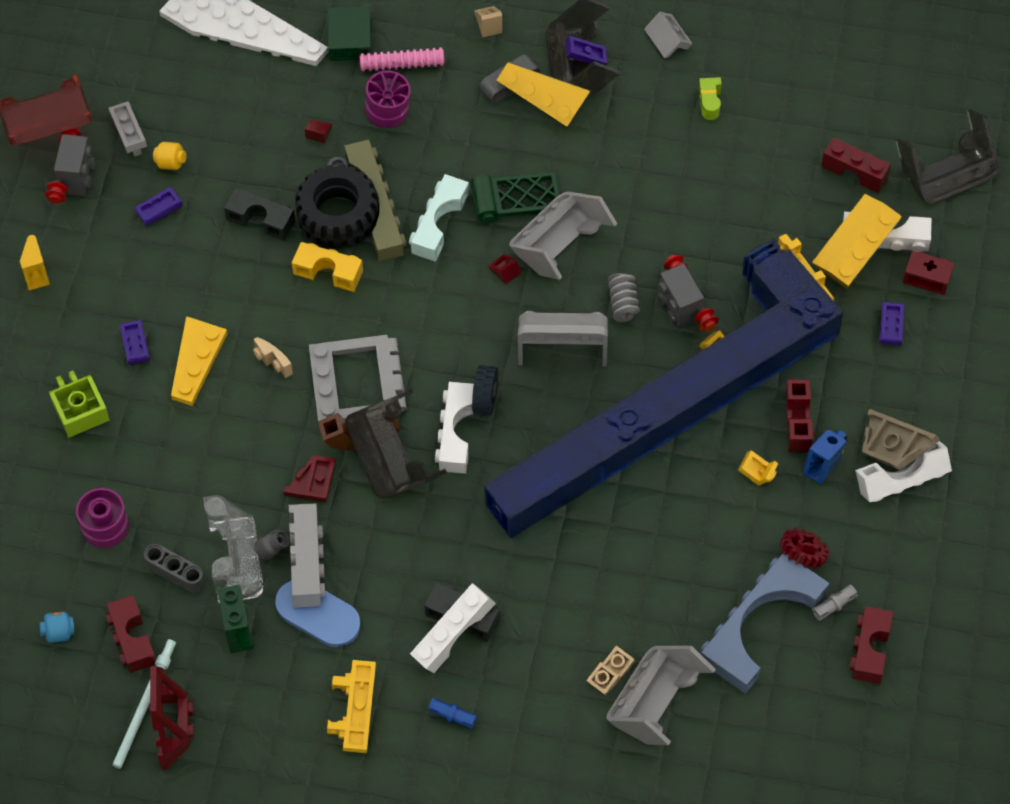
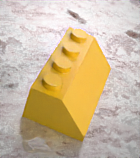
M864 194L813 260L812 264L847 289L902 216L883 202Z

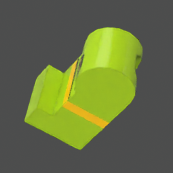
M721 77L700 78L701 113L707 120H715L720 115L721 101L717 95H721Z

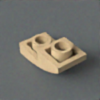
M257 337L254 339L255 348L253 352L259 361L263 360L266 366L273 364L275 370L278 373L281 372L285 378L293 374L291 362L279 349Z
M615 646L603 663L600 662L586 681L606 695L632 667L635 659L618 646Z

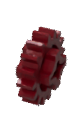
M793 528L792 531L788 529L780 540L779 547L783 549L782 554H788L787 559H794L797 565L802 563L804 568H807L809 565L813 569L816 566L821 568L829 556V549L825 548L827 544L820 542L821 538L812 532L806 533L804 529L798 531L796 528Z

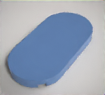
M292 581L284 584L277 592L275 604L279 616L287 623L330 647H339L344 644L346 646L357 638L360 632L359 614L355 608L336 596L325 591V597H321V606L293 608Z

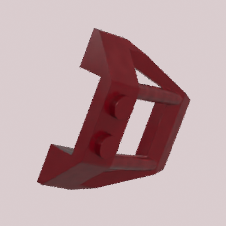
M151 666L150 713L153 730L159 731L160 738H156V747H159V763L161 769L166 770L189 748L190 737H194V723H190V715H194V702L189 701L187 692L168 676L165 669ZM163 703H178V725L163 713ZM164 727L178 738H166Z

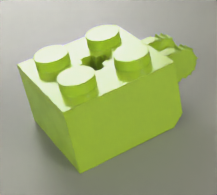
M74 371L69 372L71 383L65 385L63 378L58 376L56 381L59 388L49 392L52 404L68 438L110 421L106 406L91 375L77 379Z

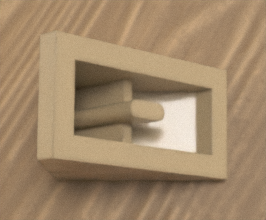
M491 6L474 10L482 37L503 33L502 13L499 9Z

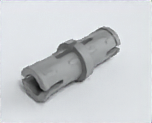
M848 585L840 592L829 595L827 600L812 608L814 616L818 621H821L831 613L839 612L844 605L858 597L857 591L852 585Z

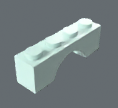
M446 174L442 181L437 182L435 195L428 200L427 211L425 215L420 216L418 229L416 232H412L409 244H411L412 254L436 262L444 246V236L437 228L436 222L445 213L461 211L469 195V182Z

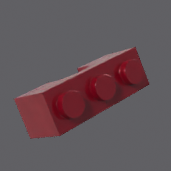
M833 137L823 153L821 167L840 176L844 169L851 170L859 176L861 186L879 193L889 177L891 164Z
M810 379L787 380L785 397L788 452H809L813 443L812 419H810Z
M134 595L108 603L109 612L105 613L109 627L113 625L116 632L112 633L116 647L120 645L123 652L119 653L123 667L128 665L130 673L155 665L156 658L148 635L137 638L129 635L134 627L143 624Z
M865 606L864 614H859L857 628H861L860 635H855L853 649H857L856 657H851L849 670L854 671L852 679L876 684L881 683L886 654L874 651L870 643L877 640L888 641L893 611Z

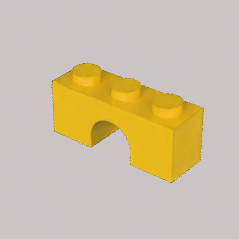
M301 242L292 261V269L294 275L314 280L318 271L331 269L334 271L332 276L335 287L355 292L363 273V263L361 259L354 255L348 256L333 249L320 248L313 243Z

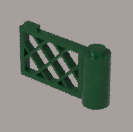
M555 172L494 178L488 175H477L470 181L477 219L486 224L492 223L497 217L540 213L548 206L543 202L547 195L552 199L559 195ZM551 179L552 185L546 189L539 183L541 180ZM520 182H527L532 186L525 191L518 185ZM497 184H506L510 189L504 193L498 189ZM534 188L544 193L539 199L530 194ZM513 190L523 195L518 201L509 196ZM527 197L535 204L532 207H526L521 203ZM507 200L514 206L511 209L502 210L501 204Z

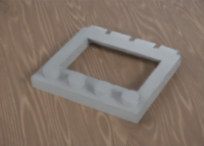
M388 335L309 345L318 421L336 413H339L344 419L349 421H361L393 409L396 416H399L398 412L407 409L405 394H403V378L400 374L402 372L400 357L397 355L399 354L397 338H388ZM376 350L383 404L339 409L332 356Z

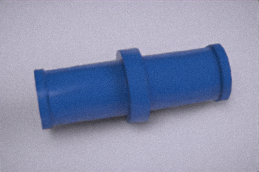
M434 697L428 709V712L447 718V721L450 723L454 721L469 729L473 728L477 718L476 714L474 715L462 710L456 704L450 705Z

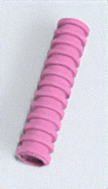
M439 47V50H436V48L432 50L426 48V51L422 49L416 51V49H413V52L409 50L403 52V50H400V53L396 51L390 53V51H387V54L383 52L377 54V52H374L373 55H370V53H367V55L361 53L360 55L362 72H365V70L371 72L372 69H375V71L382 69L384 71L385 68H388V70H391V68L398 70V67H401V69H404V67L411 69V66H414V68H417V66L424 68V65H427V67H430V65L437 67L438 64L440 66L444 64L442 47Z

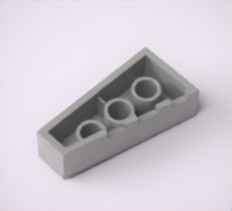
M289 505L293 608L321 606V597H325V583H320V578H324V564H319V558H324L323 544L319 545L318 539H323L322 525H318L317 505Z

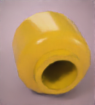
M161 142L158 147H155L153 152V160L160 169L178 170L185 163L187 157L181 144L174 142Z

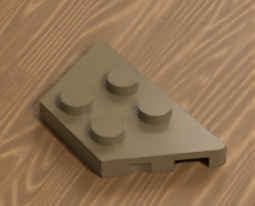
M869 409V427L865 429L866 439L863 443L862 453L866 457L901 470L938 443L940 439L933 433Z

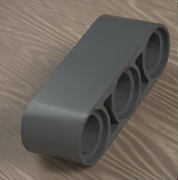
M526 54L510 62L537 73L541 72L540 68ZM505 66L485 77L479 85V88L492 103H497L514 93L497 81Z
M151 544L145 548L144 558L150 571L190 593H198L204 589L205 579L199 566L161 545ZM154 556H160L157 560H151ZM174 566H178V567H179V568H178L177 570H175V571H171V570H170V569H171L172 567H174ZM192 577H198L196 581H189Z

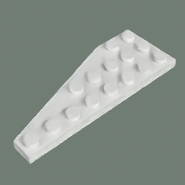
M169 0L159 11L161 17L191 35L198 37L200 35L210 37V40L218 41V39L230 42V45L258 52L262 50L271 52L272 55L278 57L280 55L291 57L294 61L317 66L329 52L328 47L249 0Z

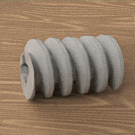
M616 273L608 277L613 319L617 322L630 321L634 315L640 312L638 307L639 301L636 299L638 293L635 291L637 289L635 284L636 278L633 275Z

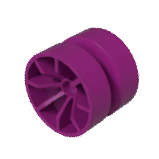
M381 71L371 76L368 80L365 94V114L373 124L379 127L391 128L400 125L407 118L411 88L408 80L403 75L394 71Z
M96 488L85 493L78 501L76 516L83 537L89 544L98 548H110L123 541L129 531V520L123 500L119 494L111 489Z

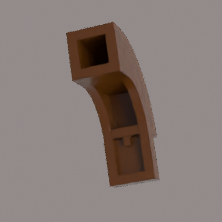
M393 409L361 421L346 420L339 413L318 421L323 441L330 447L339 450H361L384 443L383 438L401 431Z

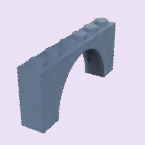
M782 554L779 558L775 557L769 565V571L766 574L762 573L755 582V588L752 591L748 590L741 600L742 604L730 611L727 617L728 621L724 625L721 623L714 632V638L710 642L707 640L700 649L701 655L716 669L714 672L745 694L759 678L761 669L749 657L742 644L740 629L746 617L758 606L775 600H792L814 608L828 592L829 582L810 569L804 568L801 563L795 564L794 559H787L788 554Z

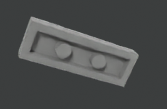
M129 102L109 107L110 115L126 152H133L134 157L141 155V148L147 147V144Z

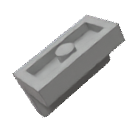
M659 12L645 27L646 33L664 58H669L677 48L688 50L693 45L672 14Z

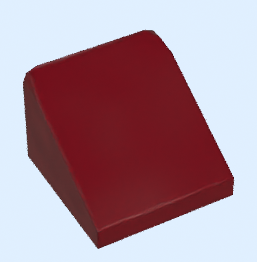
M312 119L305 127V138L326 142L332 124Z
M503 254L488 266L505 284H508L522 272L517 260L506 254Z

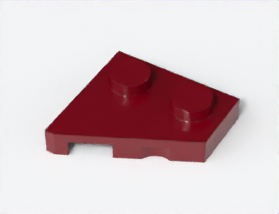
M313 455L306 466L295 475L296 479L289 487L286 486L284 488V496L327 502L336 459Z

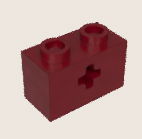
M912 251L905 270L903 283L945 295L954 263L945 258H936L924 252Z

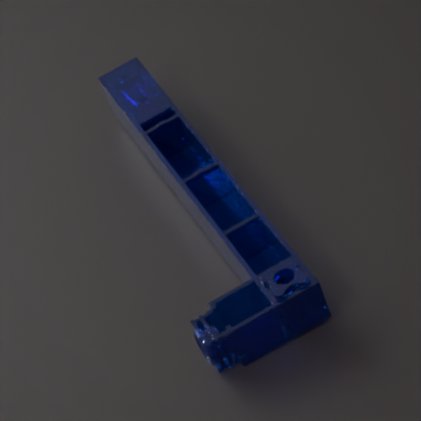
M774 238L757 246L744 256L742 275L747 277L748 282H751L752 294L766 312L484 484L486 507L510 539L839 335L843 311L790 249L786 252L783 249L781 250V246L776 244Z

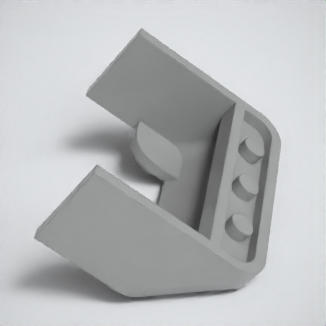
M564 192L558 195L510 241L509 245L513 252L538 275L560 280L562 275L557 269V262L554 258L579 234L591 235L598 231L600 225L616 226L617 222L602 197Z
M524 312L519 316L518 365H523V344L603 345L602 367H607L608 318L600 312Z
M654 646L645 653L610 708L606 718L613 726L645 744L669 745L671 741L662 733L663 727L657 723L679 688L690 687L695 684L699 673H714L716 669L692 646Z

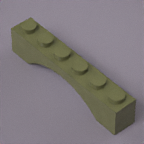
M369 139L344 145L345 157L349 168L352 166L357 168L358 173L360 171L364 172L367 175V179H371L374 183V188L377 192L379 216L372 232L378 261L403 256V247L406 246L404 234H400L398 230L401 228L398 216L394 217L392 212L395 211L392 198L388 199L387 196L389 194L388 184L386 181L383 182L381 178L384 174L381 164L376 162V159H378L376 147H371Z

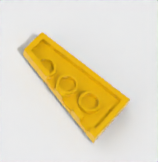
M509 62L497 78L498 82L567 127L590 93L589 90Z
M186 316L171 392L172 400L193 406L228 334L227 329Z

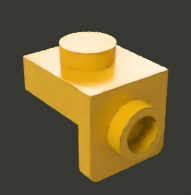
M751 450L747 452L738 471L759 486L774 479L778 463L776 461L768 463Z

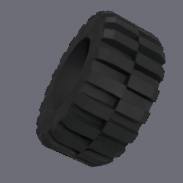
M332 164L327 165L325 169L320 167L315 170L313 175L311 173L305 177V182L302 181L298 186L295 206L299 227L307 238H311V241L317 245L322 243V247L330 248V246H335V249H342L341 246L347 245V248L354 246L355 242H362L365 240V235L369 236L373 232V227L376 226L378 220V198L374 183L371 179H367V175L364 172L360 171L358 173L357 168L352 166L346 168V165L339 164L338 167H333ZM335 197L347 198L356 204L350 212L340 216L326 215L318 210L323 202Z

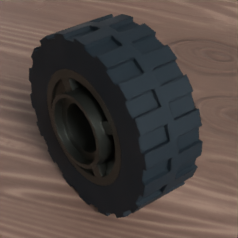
M478 366L472 394L473 414L492 416L498 393V367Z

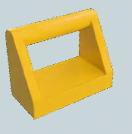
M29 235L20 264L30 291L50 285L36 237Z

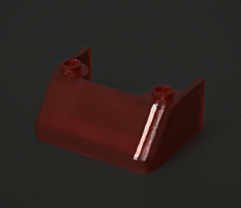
M76 74L72 75L73 79L63 81V85L59 87L60 90L21 102L13 99V97H7L0 101V118L10 145L23 144L83 126L92 121L80 81Z

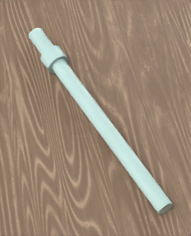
M167 640L162 654L158 655L155 661L156 666L162 667L165 670L168 669L171 662L170 656L176 645L175 641ZM150 681L112 764L116 768L121 769L150 704Z

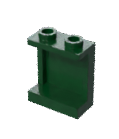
M370 6L328 8L330 61L360 60L361 53H364V55L370 53L372 55Z
M233 585L217 589L230 653L253 649L241 586Z

